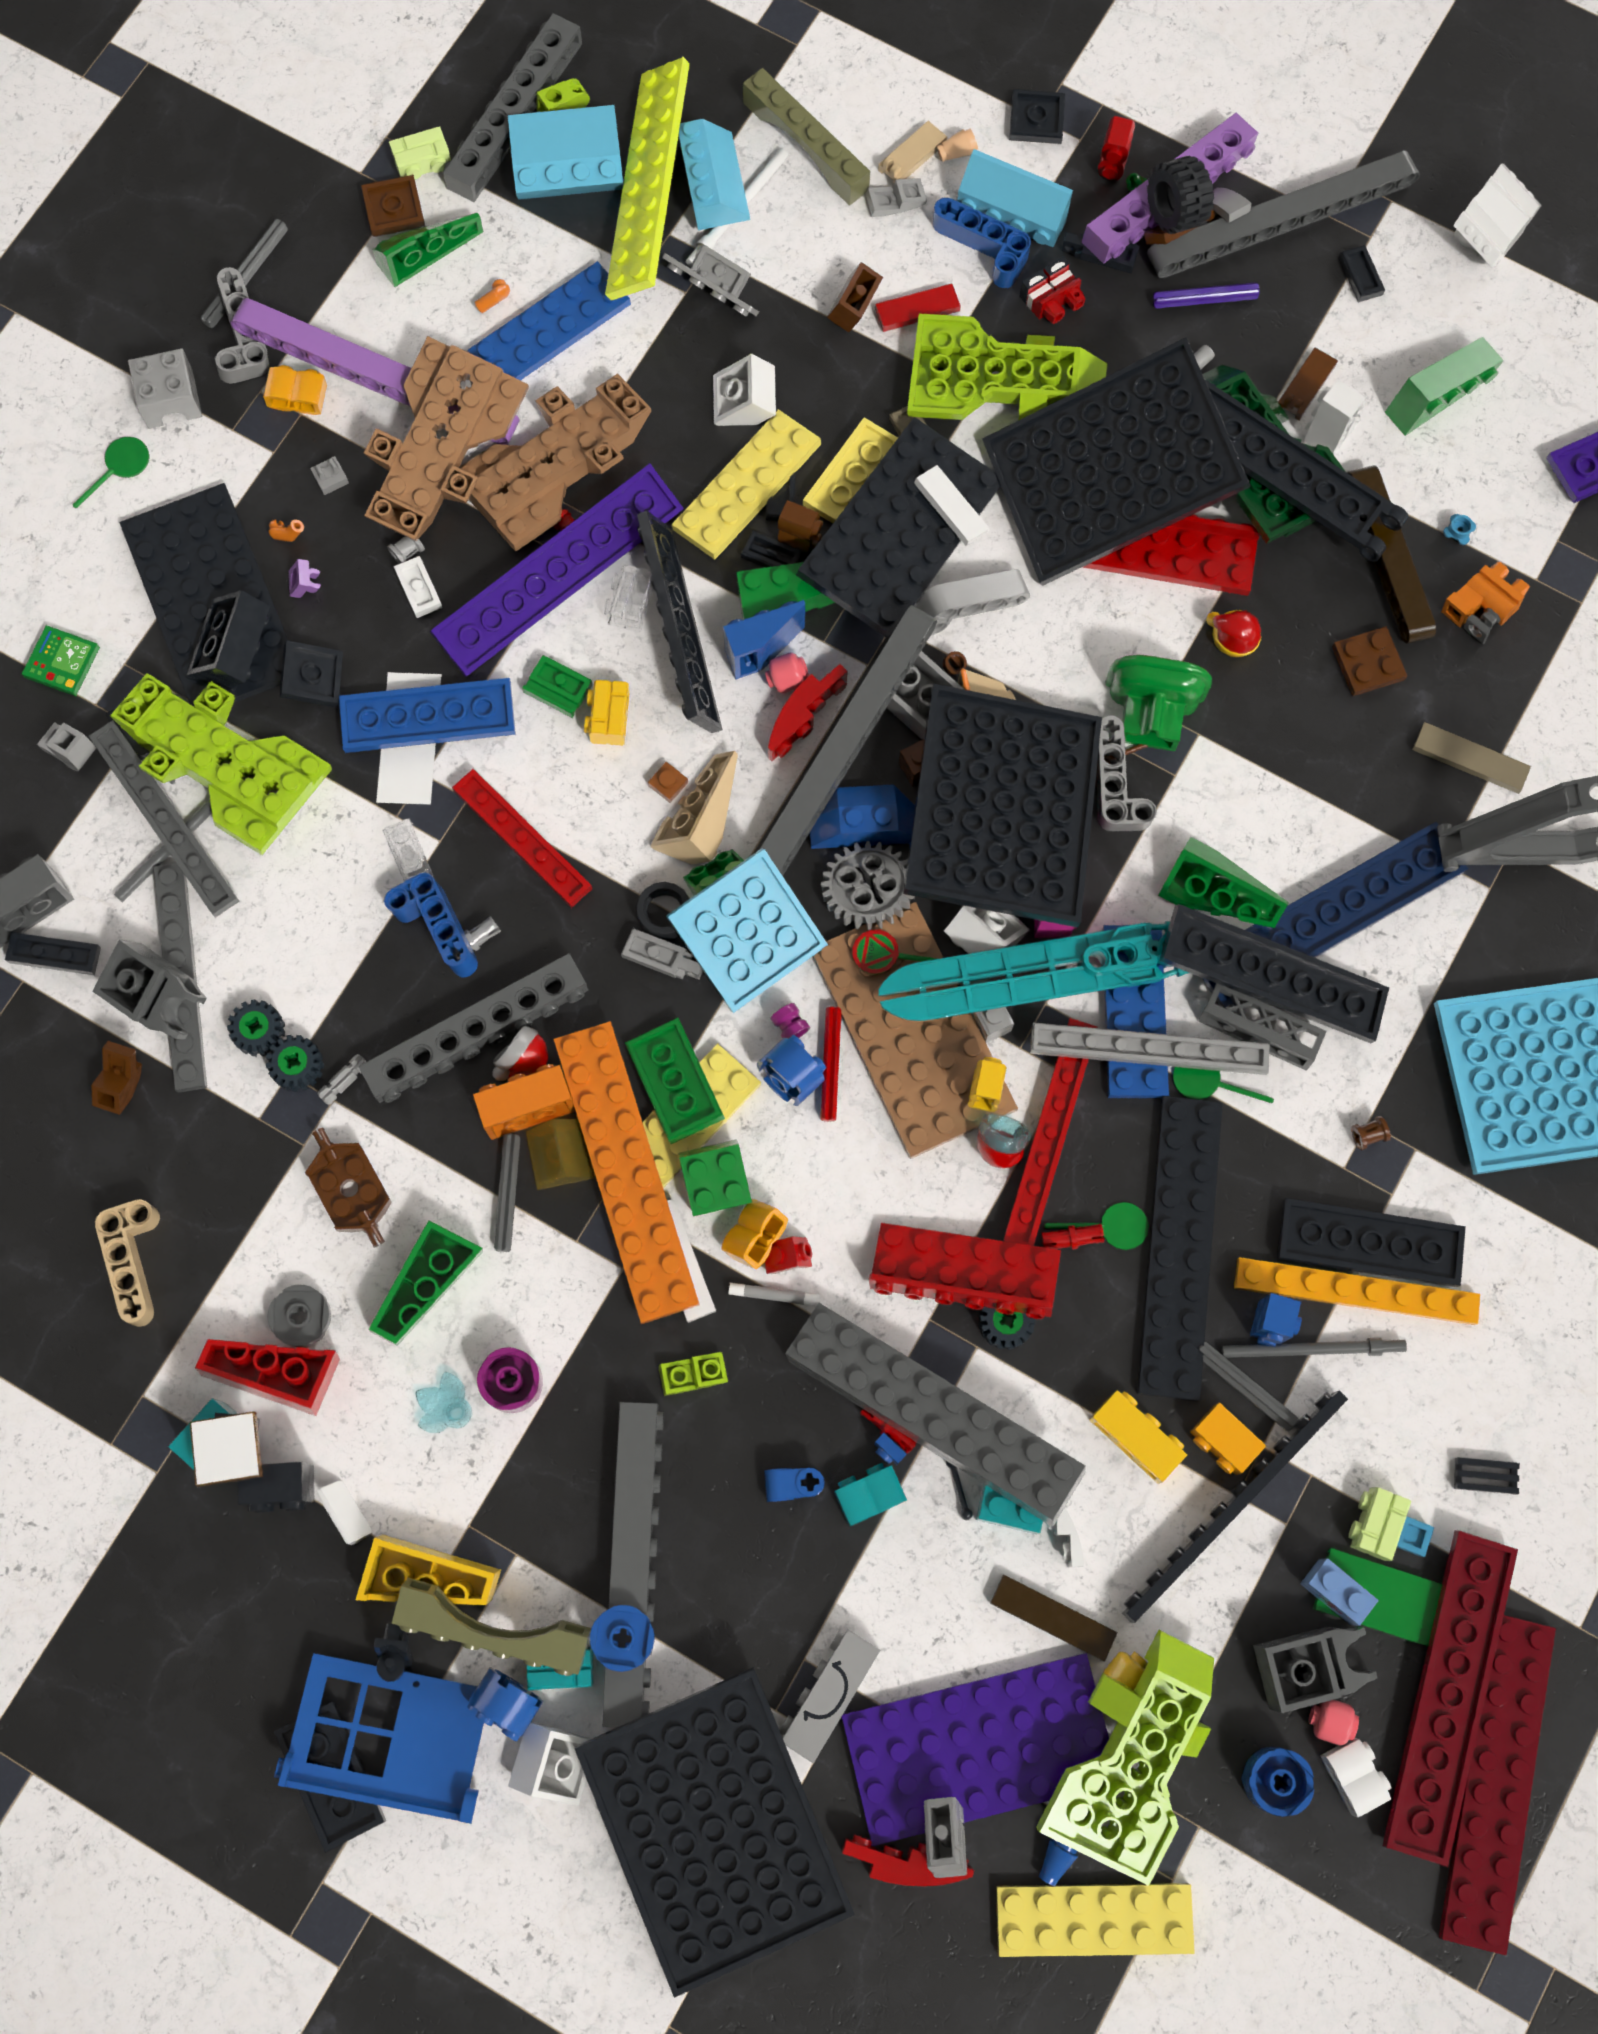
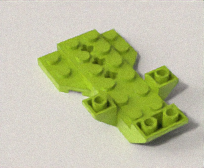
M919 314L907 414L908 417L963 420L985 402L1019 404V421L1105 378L1107 363L1081 347L1054 346L1055 336L1028 335L1026 344L1000 343L991 335L988 336L974 317Z
M146 673L111 714L112 719L139 745L150 751L149 755L139 765V768L162 783L188 775L208 788L215 826L255 852L263 855L331 772V764L286 736L248 741L225 727L235 696L212 681L193 702L194 707L173 694L170 687ZM224 761H231L230 764L223 763V764L221 765V763L224 762ZM250 775H253V776H254L253 779H251V778L248 777V778H246V779L244 780V778H245L246 776H250ZM271 790H277L276 794L273 792L269 793V795L267 794Z
M1160 1629L1144 1657L1148 1664L1134 1690L1102 1673L1088 1703L1116 1720L1117 1724L1101 1756L1065 1770L1036 1826L1040 1833L1148 1886L1179 1828L1170 1804L1167 1783L1181 1755L1197 1758L1211 1731L1210 1727L1199 1722L1211 1698L1214 1658ZM1139 1762L1138 1768L1132 1767L1134 1763ZM1122 1791H1124L1125 1794H1124L1123 1797H1119V1796H1118V1797L1116 1798V1796H1117L1119 1793H1121ZM1109 1820L1110 1824L1108 1825V1827L1104 1825L1102 1826L1104 1822H1107Z

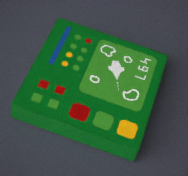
M46 625L22 675L26 679L77 696L100 647L97 643Z

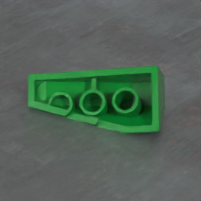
M473 213L397 234L388 240H383L372 249L377 266L392 285L397 287L483 233L481 217L478 213Z

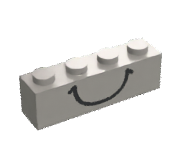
M849 1629L846 1630L845 1634L840 1631L838 1632L829 1647L834 1651L828 1662L823 1659L821 1660L812 1675L817 1678L811 1690L805 1687L796 1702L800 1706L799 1711L794 1718L788 1715L780 1729V1733L784 1735L785 1745L811 1763L815 1762L881 1651Z

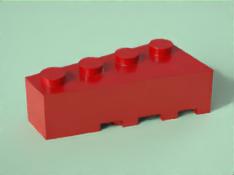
M207 1339L195 1369L205 1378L317 1416L340 1358L334 1350L319 1351L301 1347L286 1348L269 1344L253 1345L246 1342Z

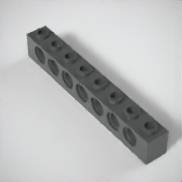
M554 13L547 22L541 25L538 36L528 44L526 53L520 61L515 63L507 81L501 83L498 94L493 101L488 102L485 113L479 121L477 120L473 124L470 135L465 141L463 140L460 143L452 161L446 163L443 175L448 190L472 202L476 201L511 150L508 115L536 113L537 92L555 85L581 47L580 26Z
M568 953L358 1067L379 1103L383 1101L385 1103L392 1102L401 1096L400 1092L409 1087L417 1088L422 1086L431 1075L437 1072L438 1074H443L451 1070L455 1062L463 1058L468 1060L477 1056L481 1048L489 1044L494 1046L503 1042L507 1038V1034L515 1030L519 1032L523 1026L530 1027L533 1024L532 1021L540 1016L549 1017L559 1010L558 1007L566 1002L574 1003L585 996L584 993L588 991L587 984L571 955ZM553 983H559L562 985V988L558 993L551 994L547 992L548 986ZM527 997L536 999L532 1007L524 1008L521 1006V1002ZM501 1011L510 1013L506 1021H495L497 1013ZM475 1025L483 1026V1031L480 1035H469L471 1027ZM449 1039L457 1041L454 1049L449 1051L443 1050L445 1041ZM423 1053L430 1054V1060L426 1064H416L419 1055ZM398 1067L404 1069V1073L400 1078H390V1073L393 1069Z

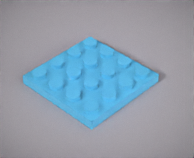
M763 848L666 916L733 1013L828 945Z

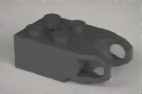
M124 940L118 941L92 991L133 1021L141 1023L150 1030L164 1032L175 1039H186L188 1035L178 1017L180 1004L185 999L193 1003L199 1002L204 1004L207 999L195 981L144 944Z
M1361 1626L1345 1629L1323 1627L1253 1645L1269 1709L1285 1713L1342 1698L1341 1696L1355 1693L1367 1682L1377 1679L1376 1671H1356L1350 1669L1345 1658L1349 1645L1366 1635L1365 1628ZM1299 1666L1300 1671H1297L1294 1676L1295 1667Z

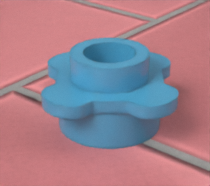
M1454 514L1450 517L1451 523L1443 531L1444 536L1458 540L1461 545H1466L1470 541L1469 536L1471 532H1474L1476 529V524L1466 515Z

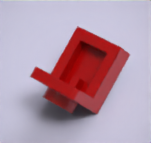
M792 1236L774 1242L765 1260L766 1274H776L796 1268L812 1267V1249L807 1238Z

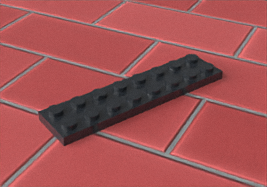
M646 510L637 514L639 521L637 530L640 538L644 541L646 549L644 551V558L650 566L652 573L650 582L658 598L656 607L663 618L664 627L662 631L665 639L669 642L671 650L669 659L677 674L675 684L678 691L682 694L684 702L682 704V712L687 720L710 733L719 732L723 729L673 530Z
M1180 904L1174 907L1159 960L1370 1044L1377 1040L1390 988Z

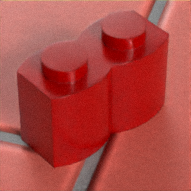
M1118 116L1111 118L1098 165L1100 176L1110 180H1119L1123 176L1135 131L1133 120Z

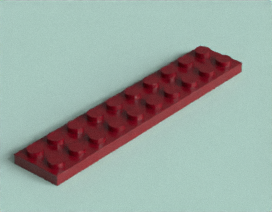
M1454 1530L1382 1846L1448 1867L1518 1549Z
M1503 1616L1455 1832L1439 1938L1442 1940L1507 1956L1554 1645L1556 1631L1554 1627Z

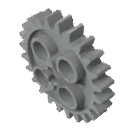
M867 841L865 848L862 849L858 843H855V850L852 852L847 847H844V856L835 854V863L828 862V871L823 872L824 882H821V887L824 892L822 893L823 900L827 902L828 911H834L836 920L844 916V925L846 926L851 921H855L856 929H859L862 923H866L868 930H871L872 923H877L881 929L883 928V920H887L890 924L894 923V914L902 918V908L910 909L909 899L915 898V896L903 894L908 859L902 861L901 851L893 855L891 845L886 850H882L881 842H878L875 848H871L870 842ZM872 866H878V867H879L878 869H875V870H870V869H868L869 867H872ZM855 867L860 868V870L863 872V877L862 874L859 873V871ZM848 879L854 880L852 883H844ZM887 887L894 888L892 891H884V890H883L884 888H887ZM874 894L882 904L877 903V901L874 898ZM861 901H868V902H869V903L866 904V905H859V904H858V903L861 902Z

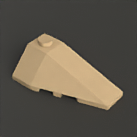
M736 751L715 754L696 778V788L687 797L683 796L679 800L678 804L681 807L673 818L667 816L661 824L650 845L653 850L691 865L712 861L723 839L738 758Z

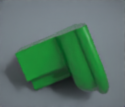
M1128 655L1116 659L1110 666L1105 684L1110 687L1112 699L1124 707L1122 722L1124 725L1125 743L1133 745L1143 744L1151 748L1175 751L1180 742L1183 716L1194 713L1199 703L1205 700L1211 688L1212 676L1208 671L1193 663L1149 655Z

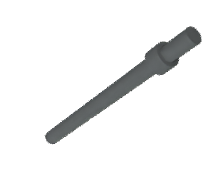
M210 799L185 823L192 833L212 814ZM163 845L114 894L122 903L154 872V866H160L171 855L166 847Z
M1381 1337L1367 1338V1341L1276 1344L1275 1347L1263 1344L1224 1345L1221 1347V1353L1225 1358L1368 1353V1356H1382L1383 1353L1407 1351L1406 1340H1382Z

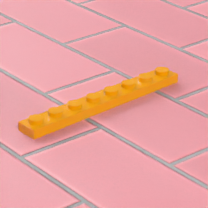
M1240 1257L1237 1259L1234 1289L1265 1294L1273 1293L1284 1297L1462 1324H1478L1480 1294Z

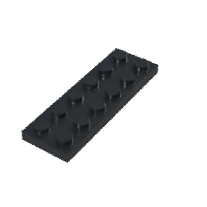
M1285 1198L1283 1200L1277 1259L1459 1287L1461 1286L1466 1226Z

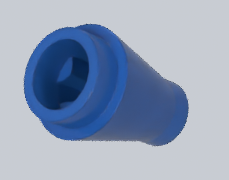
M1050 1838L1039 1878L1052 1886H1056L1059 1879L1078 1858L1077 1850Z

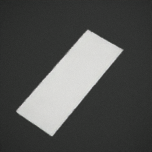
M388 672L386 691L441 685V674ZM436 743L381 749L376 803L431 804Z

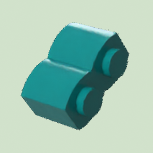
M881 1463L867 1469L868 1476L857 1481L854 1475L838 1483L840 1489L834 1491V1494L849 1527L907 1501L892 1465L885 1468L884 1464Z

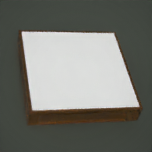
M255 1411L190 1422L196 1487L263 1477L257 1413Z

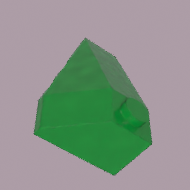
M1190 837L1158 896L1175 905L1180 904L1193 910L1211 912V915L1220 917L1225 915L1235 917L1239 921L1275 928L1289 904L1288 901L1223 854L1193 837Z

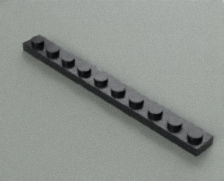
M1340 1390L1331 1395L1328 1392L1324 1393L1315 1402L1314 1405L1317 1409L1313 1414L1309 1416L1306 1413L1296 1422L1294 1427L1297 1430L1290 1438L1286 1435L1283 1436L1273 1446L1276 1452L1270 1459L1267 1460L1263 1457L1252 1468L1255 1474L1249 1481L1246 1482L1242 1479L1231 1490L1234 1496L1227 1504L1221 1501L1210 1512L1213 1518L1204 1527L1200 1523L1189 1534L1188 1537L1191 1541L1184 1549L1178 1546L1167 1557L1170 1563L1163 1571L1157 1568L1146 1579L1145 1582L1148 1586L1141 1594L1135 1591L1124 1602L1127 1608L1122 1614L1131 1623H1136L1340 1409L1348 1398Z

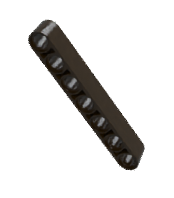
M1376 465L1347 472L1390 501L1381 473ZM1378 516L1367 532L1379 537L1386 545V550L1374 564L1400 636L1406 644L1432 638L1436 635L1435 620L1402 530H1390L1382 523L1381 518ZM1359 517L1361 521H1366V519Z

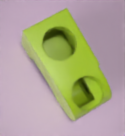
M569 79L537 92V112L585 108L589 103L590 97L579 80Z

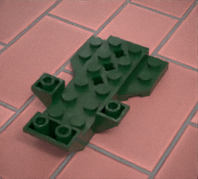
M1220 365L1203 374L1204 379L1289 434L1282 425V423L1289 419L1288 415L1274 396L1258 391L1245 371ZM1304 444L1345 471L1329 447L1319 444L1316 447ZM1246 474L1251 487L1237 493L1235 500L1266 544L1283 535L1287 537L1316 522L1315 519Z

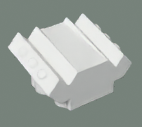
M1502 163L1495 174L1489 178L1479 194L1472 199L1466 210L1461 213L1453 225L1456 228L1453 236L1458 239L1462 246L1471 247L1491 267H1494L1496 264L1498 265L1522 235L1526 226L1541 207V204L1525 188V185L1516 178V175Z

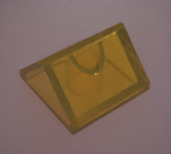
M552 1119L526 1131L537 1190L596 1178L578 1119Z

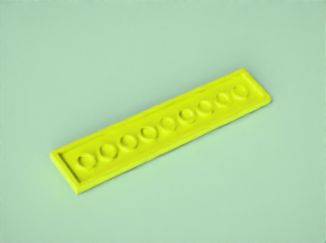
M684 57L641 74L605 295L611 301L655 286L689 71V63Z

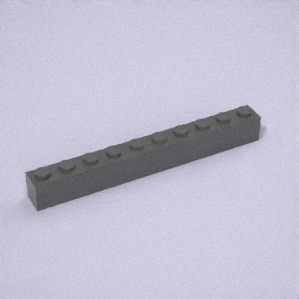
M620 1402L609 1609L618 1605L632 1606L643 1612L651 1622H654L655 1604L654 1602H649V1590H655L656 1570H651V1557H657L658 1538H652L653 1525L659 1524V1506H654V1493H660L661 1474H655L656 1461H662V1443H657V1431L663 1430L664 1411H659L658 1404ZM621 1628L620 1633L614 1634L613 1639L618 1641V1647L624 1648L625 1643L631 1642L632 1636L627 1635V1629ZM646 1660L642 1665L630 1671L619 1672L605 1667L602 1727H620L649 1714L650 1701H644V1689L650 1688L651 1668H646Z

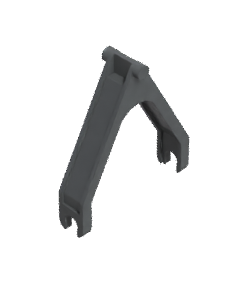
M1598 776L1557 784L1453 827L1448 823L1438 825L1437 833L1444 871H1455L1459 868L1458 865H1576L1598 861V827L1576 831H1537L1573 816L1598 812V800L1590 796V791L1598 786Z

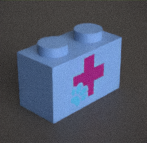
M1328 1558L1318 1559L1300 1583L1349 1625L1360 1626L1379 1601Z

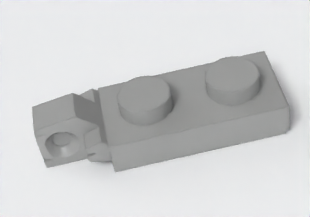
M633 928L621 953L622 958L674 978L683 979L684 975L700 980L703 973L698 962L691 960L693 955L688 953L685 948Z

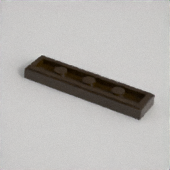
M1002 1575L990 1601L991 1605L1104 1662L1118 1633L1006 1575Z

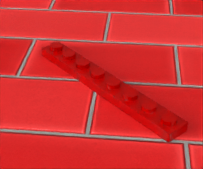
M1072 1018L1069 1019L1067 1026L1098 1028V1026ZM1057 1057L1003 1241L1034 1246L1089 1059Z

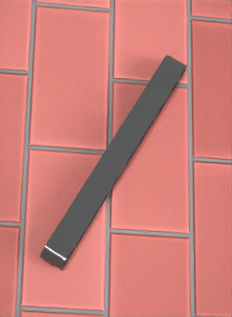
M1402 151L1253 206L1249 213L1230 223L1221 218L1199 226L1166 245L1154 244L1148 249L1147 256L1159 278L1169 277L1407 188L1419 179L1420 173L1409 153Z
M913 605L905 612L761 848L765 849L782 876L937 625L938 619Z

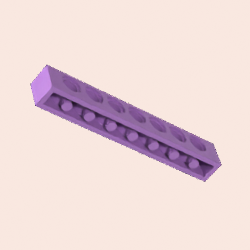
M1236 112L1175 159L1189 155L1191 157L1195 156L1198 158V161L1204 164L1205 169L1208 170L1213 184L1220 174L1224 171L1228 173L1234 168L1237 161L1241 158L1246 159L1253 153L1256 147L1254 143L1259 133ZM1148 179L1086 226L1082 243L1101 262L1105 263L1112 257L1117 258L1122 254L1127 245L1137 243L1147 230L1159 225L1156 224L1153 215H1151L1147 200Z

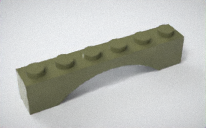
M760 69L743 82V104L760 120L778 126L796 140L816 163L830 187L849 206L867 192L870 184V170L766 70Z
M407 1578L401 1586L392 1624L399 1625V1628L405 1632L417 1633L421 1631L431 1634L430 1637L438 1641L445 1642L450 1639L461 1642L463 1647L470 1650H479L480 1648L490 1650L496 1657L504 1659L511 1657L519 1658L526 1665L532 1667L548 1666L554 1668L556 1673L565 1676L579 1674L592 1629L564 1620L532 1630H506L491 1627L463 1613L446 1597L439 1586L412 1578Z

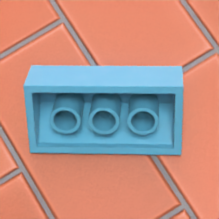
M705 119L680 123L678 135L698 231L750 220L732 132Z
M974 149L958 190L957 201L1027 233L1030 238L1039 244L1054 247L1066 224L1073 190Z

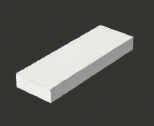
M938 465L916 478L914 484L965 546H968L988 532L989 527Z

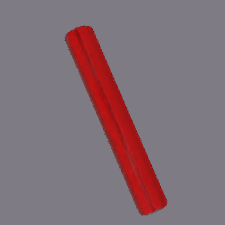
M833 1006L827 1007L825 1013L823 1063L826 1069L823 1071L824 1082L822 1083L820 1115L821 1121L834 1122L837 1117L841 1008Z

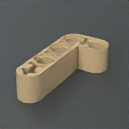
M140 1199L100 1212L95 1221V1228L118 1313L122 1320L138 1327L150 1323L154 1316V1308L134 1236L154 1229L160 1220L158 1210L148 1202ZM143 1209H147V1218L142 1222H137L138 1213ZM118 1218L119 1224L116 1230L108 1232L107 1226L109 1222ZM121 1247H126L125 1257L116 1261V1251ZM129 1275H133L134 1283L132 1287L124 1290V1279ZM135 1305L141 1307V1310L137 1311V1317L131 1314L136 1311Z

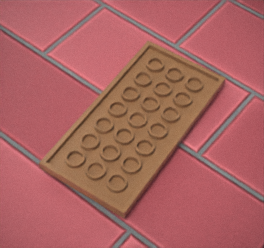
M916 902L910 904V909L902 908V918L894 914L893 924L883 920V928L880 929L877 923H872L871 930L879 929L888 932L895 938L899 953L938 959L943 958ZM866 924L860 926L859 929L855 928L826 941L828 945L813 956L836 1006L841 1008V1017L910 1159L1018 1110L1005 1081L1000 1104L995 1112L983 1111L968 1106L977 1062L984 1060V1057H993L971 1013L928 1021H911L894 1016L881 1007L880 1001L920 994L918 990L878 996V989L892 973L918 961L897 959L896 964L885 973L869 974L863 972L854 962L852 948L855 940L862 933L869 931ZM957 984L930 988L926 989V992L950 989L958 986Z

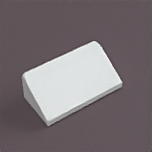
M342 1481L334 1482L317 1490V1496L346 1544L355 1545L371 1535V1527Z

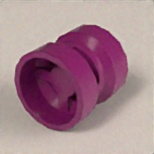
M795 1003L782 1007L770 1017L774 1026L779 1027L782 1031V1038L789 1039L792 1035L800 1038L811 1028L807 1021L799 1016L800 1010Z

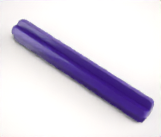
M1258 283L1159 291L1153 294L1154 308L1253 300L1259 296Z

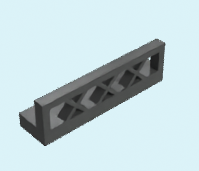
M1220 984L1215 985L1211 997L1198 1021L1240 1041L1270 1044L1269 1054L1306 1071L1315 1061L1327 1032L1262 1001ZM1219 992L1231 997L1234 1007L1225 1009L1216 1005L1215 1002ZM1248 1007L1257 1009L1262 1019L1256 1021L1247 1019L1243 1009ZM1276 1019L1284 1021L1289 1031L1282 1034L1275 1032L1270 1021ZM1306 1031L1317 1036L1313 1047L1310 1048L1302 1044L1297 1034Z

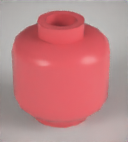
M790 652L771 659L769 670L765 672V676L770 688L775 687L779 693L785 694L796 690L809 676L803 657H798L795 653Z
M1334 1699L1320 1703L1318 1706L1313 1705L1308 1722L1313 1725L1314 1735L1318 1739L1342 1746L1348 1740H1354L1359 1726V1716L1355 1715L1354 1708L1351 1705Z

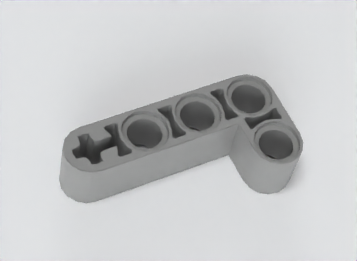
M229 267L222 269L218 273L217 282L231 325V321L236 313L234 309L239 307L244 298L249 299L240 272ZM233 284L236 292L231 294L229 285ZM231 326L237 346L222 349L217 353L215 361L220 379L225 383L232 384L265 375L270 367L265 344L242 336ZM253 357L262 358L258 362H253L250 360ZM229 363L235 365L231 369L224 368V365Z
M1013 569L935 585L924 593L915 607L938 619L932 633L934 635L946 629L952 619L1014 607L1027 601L1030 598V593L1020 570Z
M1112 715L1106 716L1102 719L1096 772L1098 821L1100 826L1106 831H1142L1151 825L1156 817L1157 809L1155 804L1149 799H1127L1124 725L1120 718ZM1106 728H1110V732L1114 733L1111 738L1110 744H1107L1109 741V733L1108 731H1105ZM1112 755L1117 759V763L1113 765L1108 764L1103 756ZM1112 782L1116 784L1119 791L1114 793L1108 791L1105 788V783ZM1135 810H1144L1148 814V819L1140 820L1137 818ZM1106 811H1116L1120 819L1115 821L1109 819Z

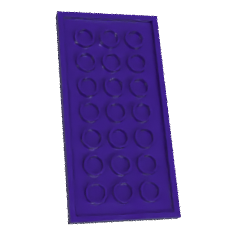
M1087 1653L843 1714V1725L872 1846L926 1833L925 1800L956 1797L959 1804L963 1807V1823L1050 1801L1067 1768L1101 1756L1109 1740V1735L1102 1711L1088 1703L1096 1686Z

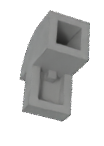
M54 722L37 744L43 751L59 759L67 767L75 771H79L96 749L95 745L83 733L64 722L61 726Z

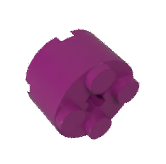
M507 1347L490 1353L485 1359L477 1374V1386L484 1400L495 1409L505 1413H518L528 1409L539 1399L543 1387V1376L540 1367L530 1355L522 1350ZM510 1373L517 1378V1381L513 1382V1387L511 1388L503 1384V1381L508 1380V1374Z

